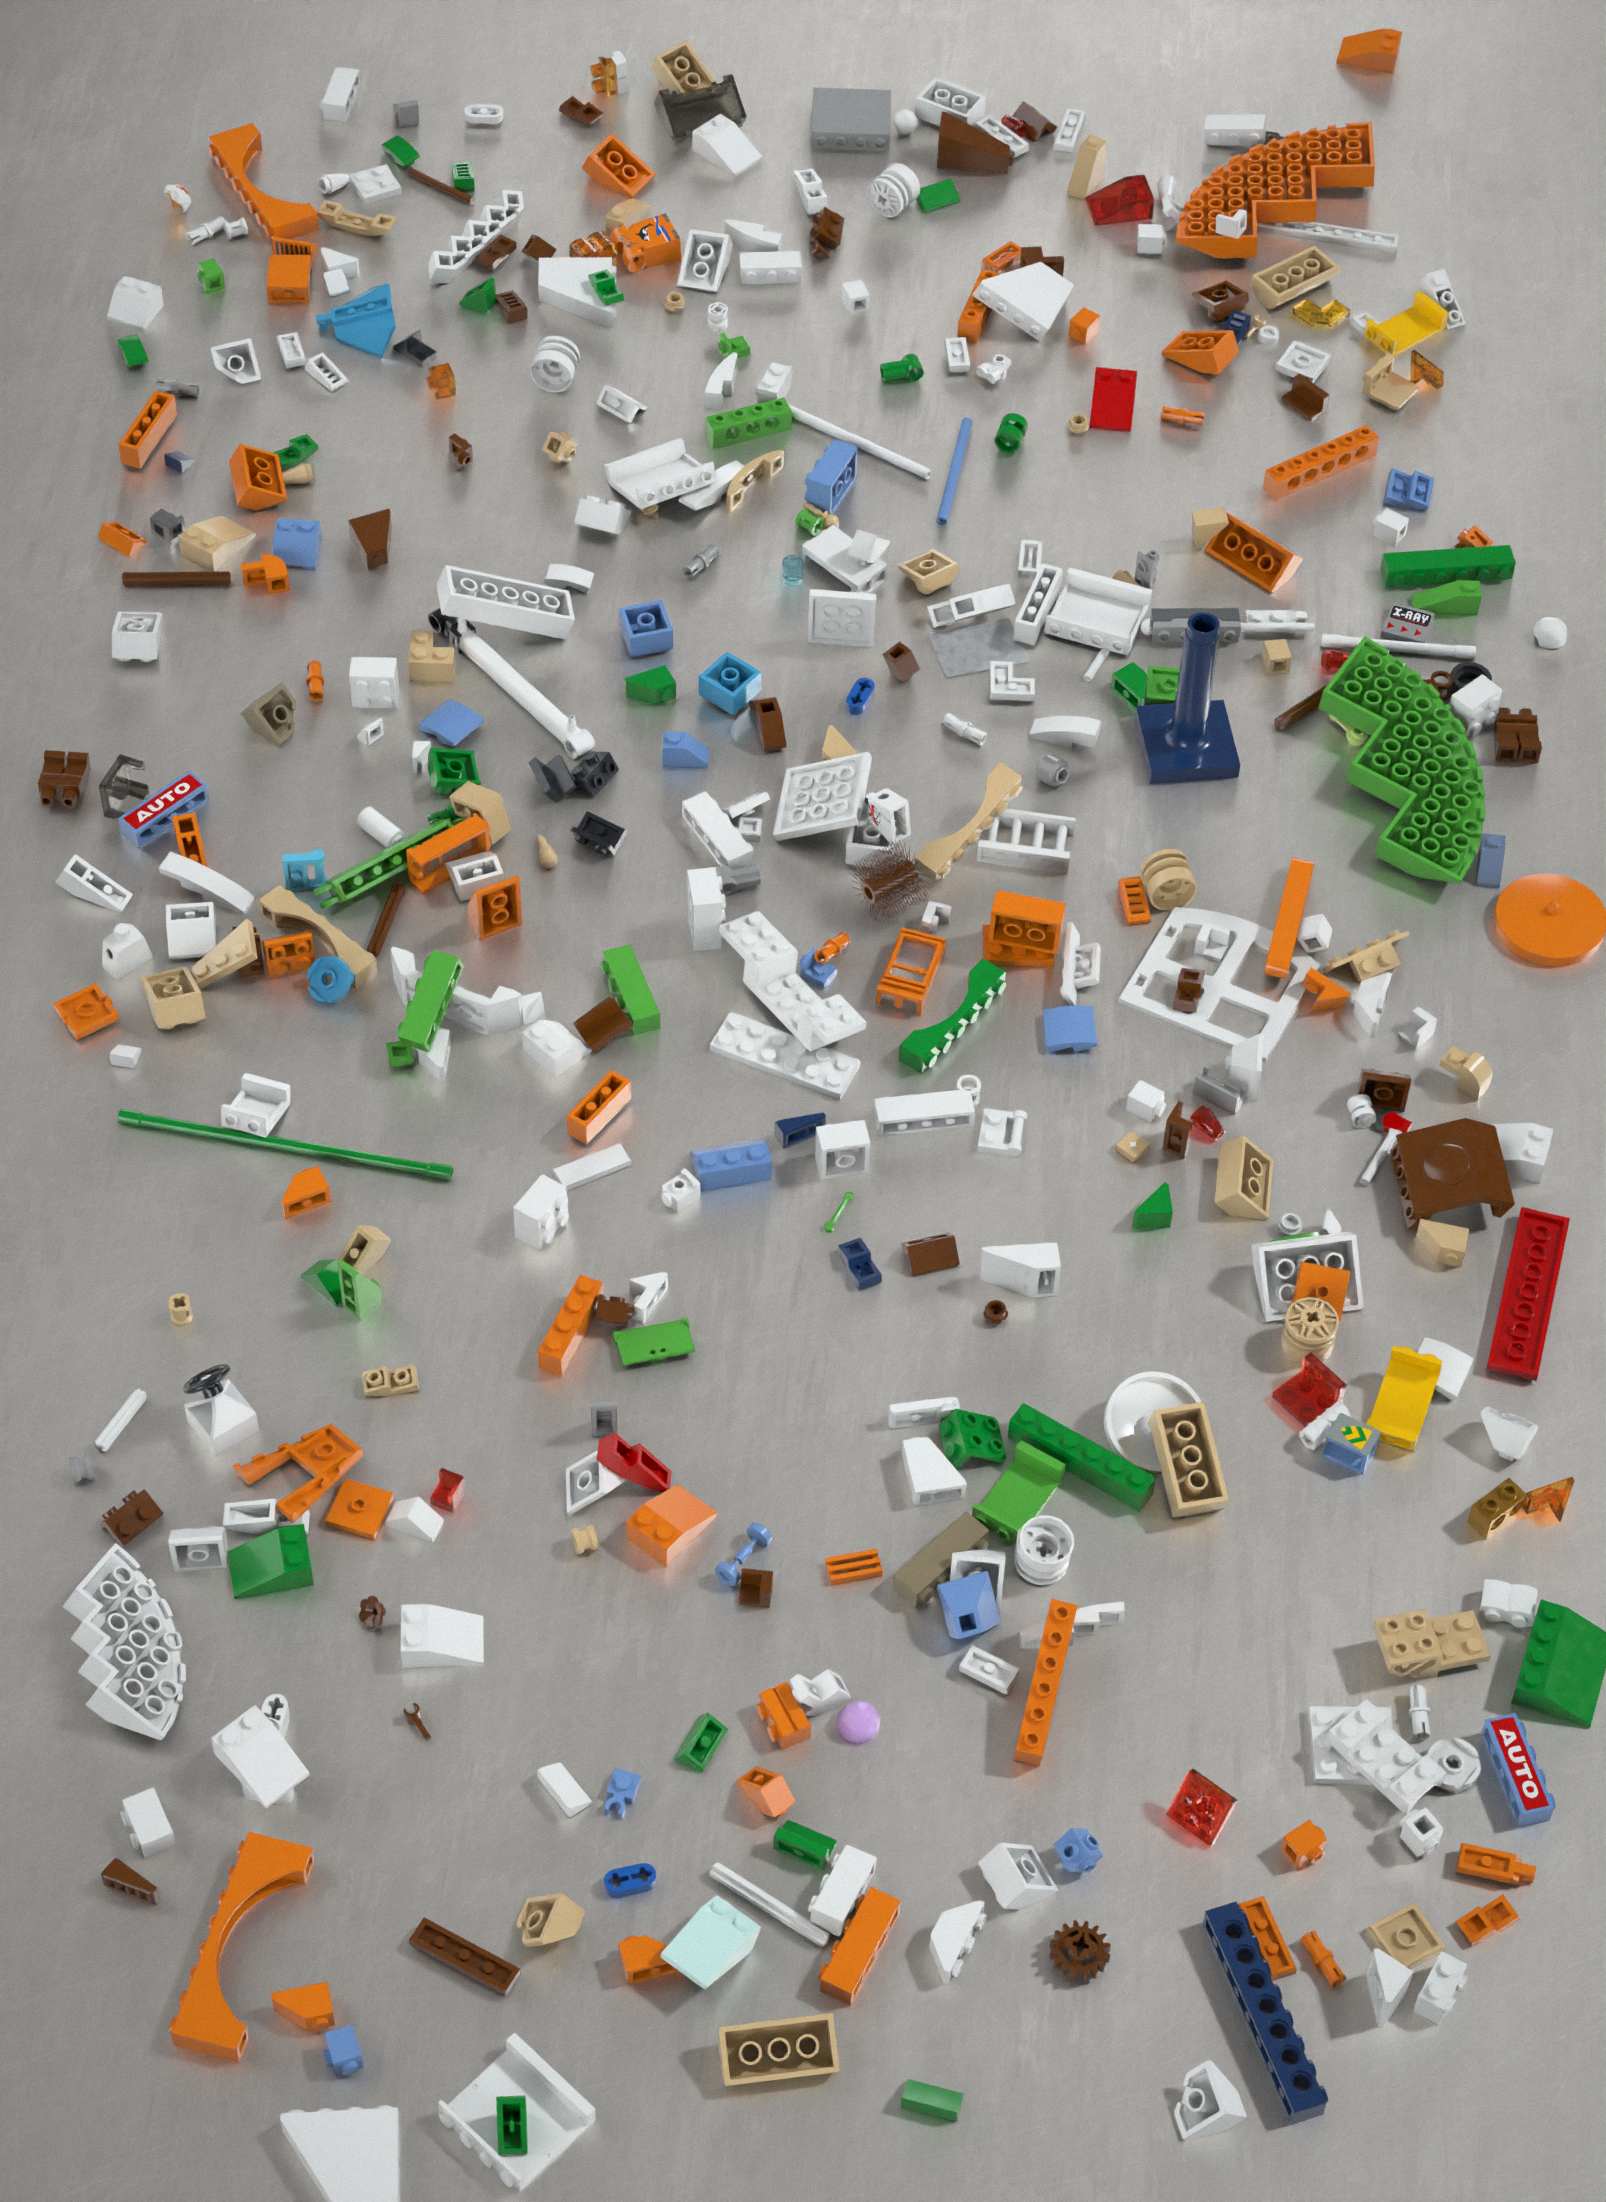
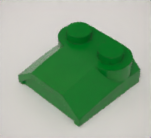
M430 748L428 753V772L431 786L436 792L449 794L453 791V788H460L468 781L481 785L474 751Z

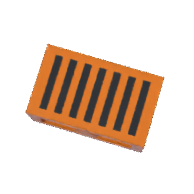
M272 237L271 239L273 255H311V263L313 264L318 253V245H314L311 242Z

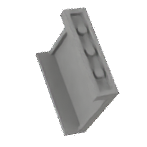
M813 87L811 148L889 150L891 90Z

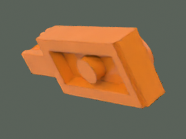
M1461 1843L1456 1872L1509 1884H1519V1882L1533 1884L1536 1866L1522 1863V1859L1516 1857L1517 1854Z

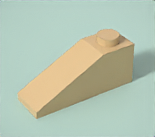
M631 198L614 205L605 217L606 237L610 238L611 232L617 227H631L632 224L639 222L649 209L650 204Z

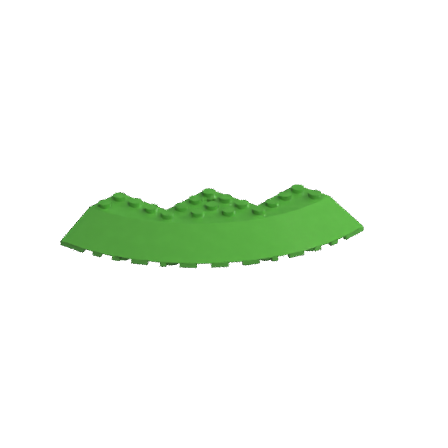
M1364 636L1323 690L1318 708L1371 735L1370 739L1352 761L1346 781L1400 809L1379 838L1374 856L1414 877L1460 884L1475 857L1485 819V790H1483L1482 770L1476 760L1475 748L1472 742L1468 741L1463 724L1459 718L1454 717L1451 712V706L1445 704L1440 699V693L1431 683L1427 685L1422 680L1421 674L1416 670L1413 672L1405 666L1406 662L1401 658H1394L1389 654L1388 649Z

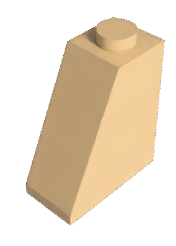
M1090 134L1082 142L1067 194L1085 200L1103 181L1107 151L1106 140Z

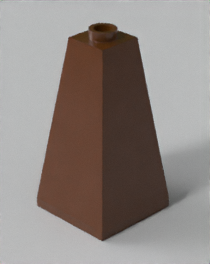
M942 112L937 168L1008 173V166H1012L1013 154H1009L1010 145L947 112Z

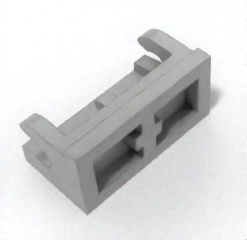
M1206 1067L1203 1068L1202 1074L1198 1073L1195 1077L1193 1094L1233 1115L1236 1114L1246 1101L1247 1088L1242 1086L1240 1092L1210 1077L1209 1069Z

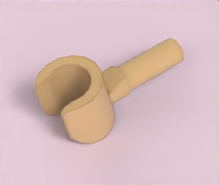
M1255 315L1251 329L1244 336L1245 339H1249L1254 332L1264 327L1266 318L1259 320V315Z

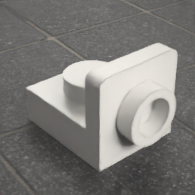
M929 901L921 921L920 932L931 934L932 929H937L938 922L949 924L951 906Z

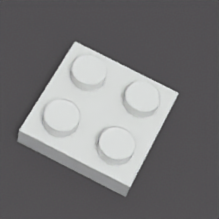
M387 164L350 174V182L364 204L402 194L401 186Z
M1294 340L1276 363L1275 370L1291 377L1301 374L1314 383L1329 364L1331 355Z

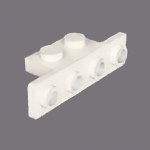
M1069 922L1067 923L1066 932H1064L1066 945L1065 950H1063V986L1060 987L1062 998L1067 1000L1070 1006L1076 1005L1077 989L1099 984L1101 947L1098 942L1080 946V934L1074 924Z

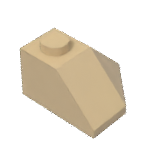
M564 1893L527 1898L516 1921L518 1929L523 1933L521 1937L523 1944L526 1947L539 1946L575 1936L581 1927V1920L585 1910Z

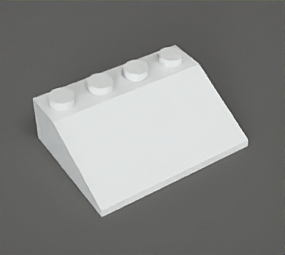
M1342 1232L1251 1244L1254 1272L1266 1322L1286 1318V1312L1293 1300L1300 1261L1351 1271L1342 1312L1364 1309L1356 1234Z

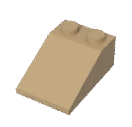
M687 40L657 55L652 63L651 69L660 82L687 105L719 89L718 84Z
M218 516L192 524L179 535L180 553L184 558L209 571H218L249 543L256 534L224 516Z
M187 967L140 977L158 1029H170L182 1023L193 1024L205 1018L201 991Z

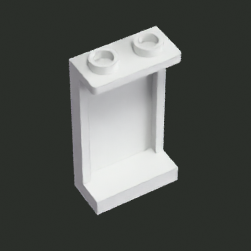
M834 525L823 530L819 535L802 545V561L806 563L813 559L851 587V592L870 593L887 581L888 564L879 558L874 564L866 562L865 565L853 561L854 556L848 554L853 539Z

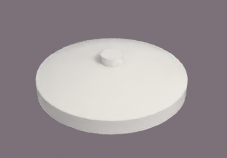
M1156 1371L1133 1375L1115 1389L1107 1402L1104 1413V1428L1107 1439L1119 1457L1148 1473L1162 1474L1149 1424L1150 1416L1154 1410L1200 1403L1201 1400L1187 1383L1173 1375Z

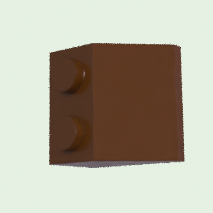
M1362 1068L1357 1095L1364 1094L1369 1096L1372 1108H1388L1393 1111L1404 1112L1412 1078L1410 1075L1398 1072L1393 1073Z

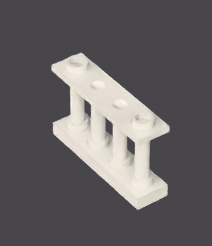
M1005 809L1002 814L998 813L994 817V821L988 829L987 840L979 839L976 862L1068 874L1070 852L1064 851L1066 836L1074 837L1076 818ZM998 827L1012 828L1009 843L996 842ZM1021 830L1035 831L1032 847L1018 845ZM1044 833L1057 834L1055 850L1041 848Z

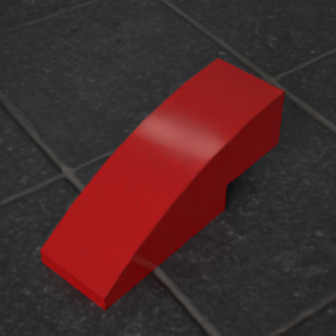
M616 1433L599 1439L596 1460L606 1468L635 1484L655 1491L665 1492L670 1489L672 1471L640 1443L631 1447Z

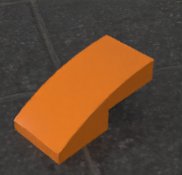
M1502 1894L1483 1908L1476 1907L1458 1919L1456 1924L1473 1946L1519 1921L1520 1917Z

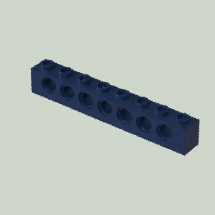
M1236 1901L1205 1911L1202 1924L1291 2125L1323 2115L1328 2102L1326 2090L1323 2086H1319L1316 2080L1315 2066L1312 2060H1307L1304 2053L1305 2045L1303 2039L1299 2034L1296 2035L1294 2031L1291 2012L1288 2009L1285 2010L1281 2002V1990L1277 1984L1272 1982L1269 1963L1266 1959H1262L1259 1953L1260 1945L1256 1935H1251L1248 1928L1249 1921L1245 1911L1240 1910ZM1232 1933L1237 1935L1239 1938L1232 1939L1228 1937L1227 1934ZM1245 1958L1250 1963H1241L1238 1959ZM1249 1983H1257L1261 1988H1253ZM1260 2008H1268L1272 2013L1266 2014ZM1279 2033L1283 2036V2039H1276L1271 2034ZM1289 2058L1293 2060L1295 2064H1286L1282 2059ZM1302 2084L1306 2087V2090H1298L1294 2085Z

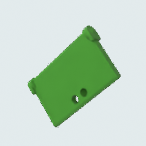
M683 1317L681 1320L628 1330H614L612 1334L615 1345L617 1344L623 1366L646 1361H661L667 1357L695 1352L687 1317Z

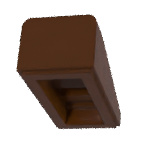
M514 290L496 294V302L508 323L528 318L527 307Z
M114 1858L102 1871L101 1877L105 1886L155 1905L160 1902L157 1887L118 1858Z

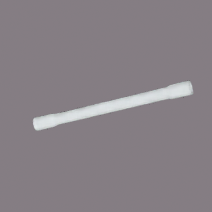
M1322 634L1321 647L1355 649L1363 638ZM1371 639L1391 652L1453 656L1464 659H1475L1476 646Z

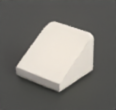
M342 269L323 273L324 286L330 297L350 292Z
M379 718L364 728L357 736V739L368 746L384 735L383 719Z
M430 741L413 742L412 767L414 773H418L428 762V753L431 748Z
M118 1044L110 1052L111 1065L134 1069L140 1056L141 1048Z
M1331 1210L1325 1211L1320 1235L1341 1233V1226Z

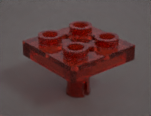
M1193 1768L1188 1771L1166 1815L1211 1847L1218 1839L1238 1800Z

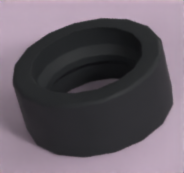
M1475 662L1458 664L1450 673L1453 678L1452 686L1449 688L1451 695L1465 687L1458 681L1459 679H1476L1483 674L1492 681L1491 673L1483 665Z

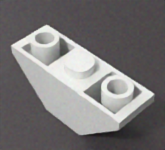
M980 1900L943 1911L930 1935L929 1949L942 1982L947 1985L952 1976L957 1977L963 1966L961 1958L964 1952L970 1953L975 1938L972 1936L975 1930L980 1931L987 1917L986 1914H983L985 1903Z

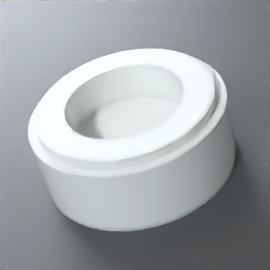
M1264 326L1259 330L1258 339L1263 344L1273 345L1278 342L1279 330L1273 326Z

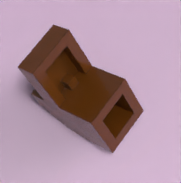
M1041 246L1021 247V268L1042 262L1063 277V256L1043 257Z

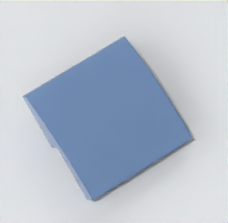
M1392 468L1388 475L1383 502L1402 508L1427 510L1430 504L1434 478L1416 470L1411 476Z
M448 699L418 725L422 732L436 735L439 743L454 747L480 726L484 719L467 706Z
M1061 1006L1043 1010L1046 1046L1049 1052L1073 1047L1074 1051L1077 1052L1098 1046L1094 1009L1092 1006Z

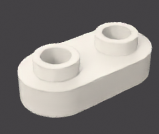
M472 104L464 109L465 120L472 124H498L504 119L503 108L498 105Z

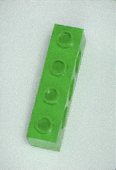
M783 397L706 417L705 436L712 449H717L791 430L792 410Z

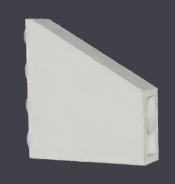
M612 257L539 258V301L606 327H612V319H617L616 306H612L616 305V303L605 306L588 278L589 274L606 269L616 278V266H612Z
M1038 262L982 280L972 296L1040 341L1052 325L1074 284L1042 262Z
M381 2105L375 2109L350 2107L346 2110L334 2111L333 2109L323 2108L317 2112L291 2110L288 2113L280 2114L283 2133L327 2202H400V2119L398 2108Z

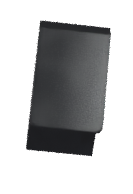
M421 330L408 335L393 346V350L422 368L437 358V351L422 342Z

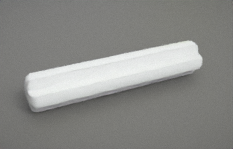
M139 1388L135 1389L94 1441L97 1450L101 1452L108 1450L146 1401L147 1396L144 1391Z

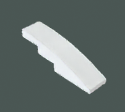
M735 460L715 470L717 482L684 493L679 498V502L694 511L720 502L722 494L728 492L731 481L744 465Z
M171 851L159 867L160 874L181 881V887L202 894L204 901L213 902L215 905L244 915L255 900V895L232 880L204 865Z
M1124 1601L1097 1604L1077 1609L1068 1646H1073L1074 1636L1098 1635L1099 1626L1123 1624L1125 1614ZM1046 1619L1020 1631L1019 1649L1040 1648Z

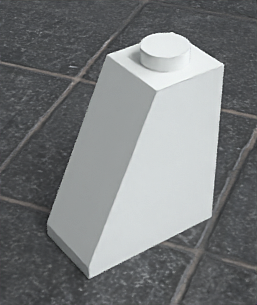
M912 1437L908 1440H903L902 1458L914 1507L965 1499L966 1480L929 1437Z

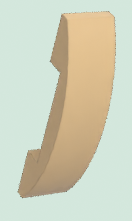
M326 200L323 201L316 211L318 217L328 224L350 233L366 236L387 234L398 221L397 217L381 213L376 218L346 212L343 211V204Z
M777 450L764 454L749 462L735 475L727 492V511H733L744 501V491L760 477L765 475L771 478L784 467V451Z

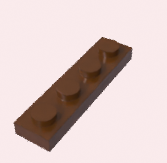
M425 1917L409 1939V1945L504 1996H507L521 1974V1969Z

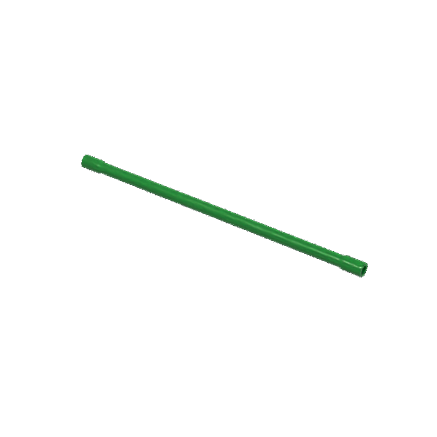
M122 1108L118 1113V1123L159 1128L424 1174L429 1177L451 1180L453 1176V1166L433 1162L426 1163L270 1135L262 1137L236 1129L149 1115Z

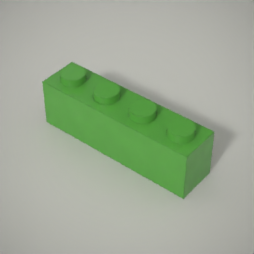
M630 944L603 951V961L600 962L602 973L604 976H608L610 992H615V1001L633 1024L630 1027L633 1036L660 1029L659 1009Z
M433 949L430 957H426L422 977L418 978L415 984L414 997L412 1000H409L406 1006L407 1014L405 1019L400 1022L397 1029L398 1038L403 1045L430 1052L464 967L459 957Z

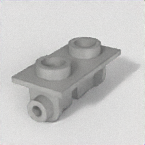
M1151 550L1145 555L1140 551L1137 554L1134 579L1141 587L1151 589L1156 584L1157 569L1155 567L1158 564L1159 554L1155 550Z

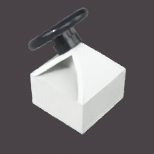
M227 1364L211 1367L192 1377L183 1386V1391L186 1394L202 1392L200 1396L184 1404L187 1422L215 1456L259 1431L257 1414L229 1379L222 1383L220 1382L231 1371L230 1366Z

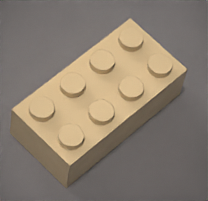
M1200 1402L1154 1410L1149 1418V1424L1172 1517L1176 1518L1222 1510L1228 1503L1229 1497L1205 1403Z

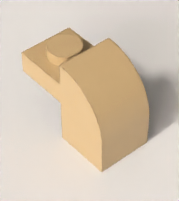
M1453 1045L1440 1060L1439 1066L1460 1077L1457 1090L1478 1101L1490 1087L1492 1079L1491 1067L1487 1060L1477 1051L1470 1055Z

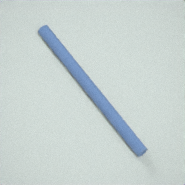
M964 418L961 423L936 520L939 525L947 524L973 423L970 418Z

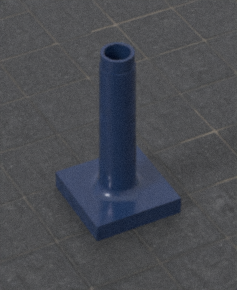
M1199 612L1193 614L1188 619L1175 702L1171 704L1136 706L1134 720L1150 784L1239 777L1240 761L1224 700H1211L1220 622L1213 614Z

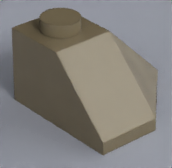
M283 683L256 699L240 713L255 733L277 746L295 732L293 711L296 710V700Z

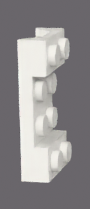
M1366 1699L1329 1730L1326 1741L1406 1815L1433 1786H1441L1444 1783L1447 1772L1427 1754L1422 1757L1385 1723L1387 1717Z

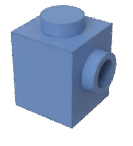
M353 2025L325 2033L327 2049L323 2050L327 2067L333 2066L335 2076L341 2074L351 2075L357 2072L358 2069L363 2068L362 2055Z

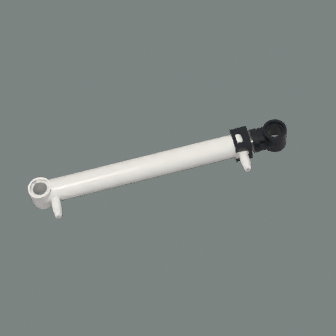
M441 608L428 614V621L432 629L437 633L444 631L446 637L449 638L451 647L455 648L458 653L463 651L562 742L567 753L573 759L595 748V741L590 732L586 729L580 730L576 726L575 716L570 715L567 718L476 634V628L468 620L443 615Z

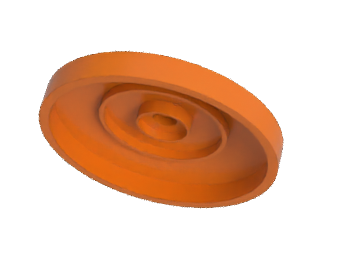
M1533 874L1513 881L1502 891L1494 912V924L1502 942L1518 956L1540 965L1568 966L1590 958L1601 947L1606 934V909L1591 889L1574 879L1556 874Z

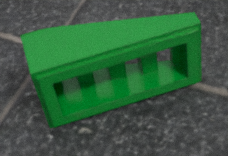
M472 162L452 163L454 188L460 191L475 190Z

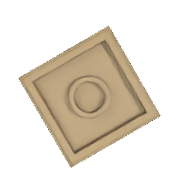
M1415 1902L1369 1925L1367 1928L1368 1933L1380 1950L1410 1970L1440 1955L1441 1951L1445 1952L1446 1946Z

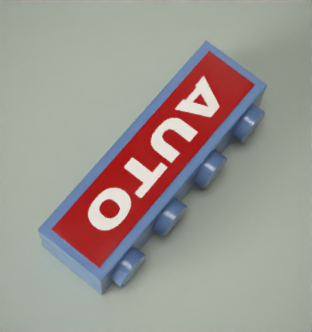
M188 771L118 818L121 834L137 848L142 847L173 826V816L192 813L209 801L207 785Z
M1516 1713L1485 1719L1481 1734L1518 1827L1550 1821L1555 1809V1800L1553 1795L1548 1793L1546 1789L1544 1772L1538 1769L1536 1753L1533 1746H1529L1527 1742V1733L1523 1722H1519Z

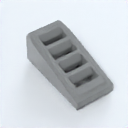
M617 1401L591 1403L592 1436L618 1434Z

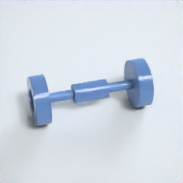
M752 1523L747 1528L746 1533L751 1541L749 1544H745L736 1554L732 1565L722 1561L714 1569L715 1574L722 1582L735 1586L741 1579L736 1567L739 1564H743L753 1552L752 1547L755 1544L767 1547L772 1541L771 1533L761 1524Z

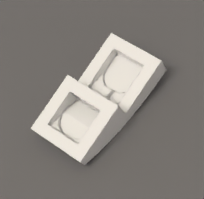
M550 564L544 582L562 590L568 585L587 594L594 573L574 566Z

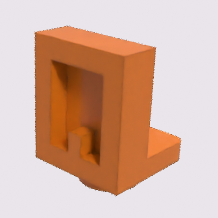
M1474 525L1470 530L1465 528L1457 536L1459 541L1454 547L1460 548L1463 544L1467 548L1491 546L1493 541Z

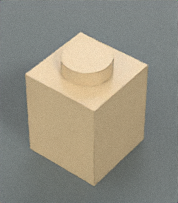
M1286 639L1264 641L1262 659L1268 675L1290 672L1292 656Z

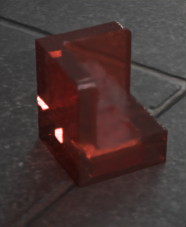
M441 1468L438 1472L439 1484L430 1498V1504L454 1513L465 1495L464 1476Z

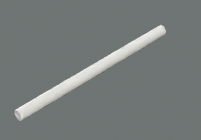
M789 405L792 410V418L848 444L857 446L865 452L926 480L930 477V469Z

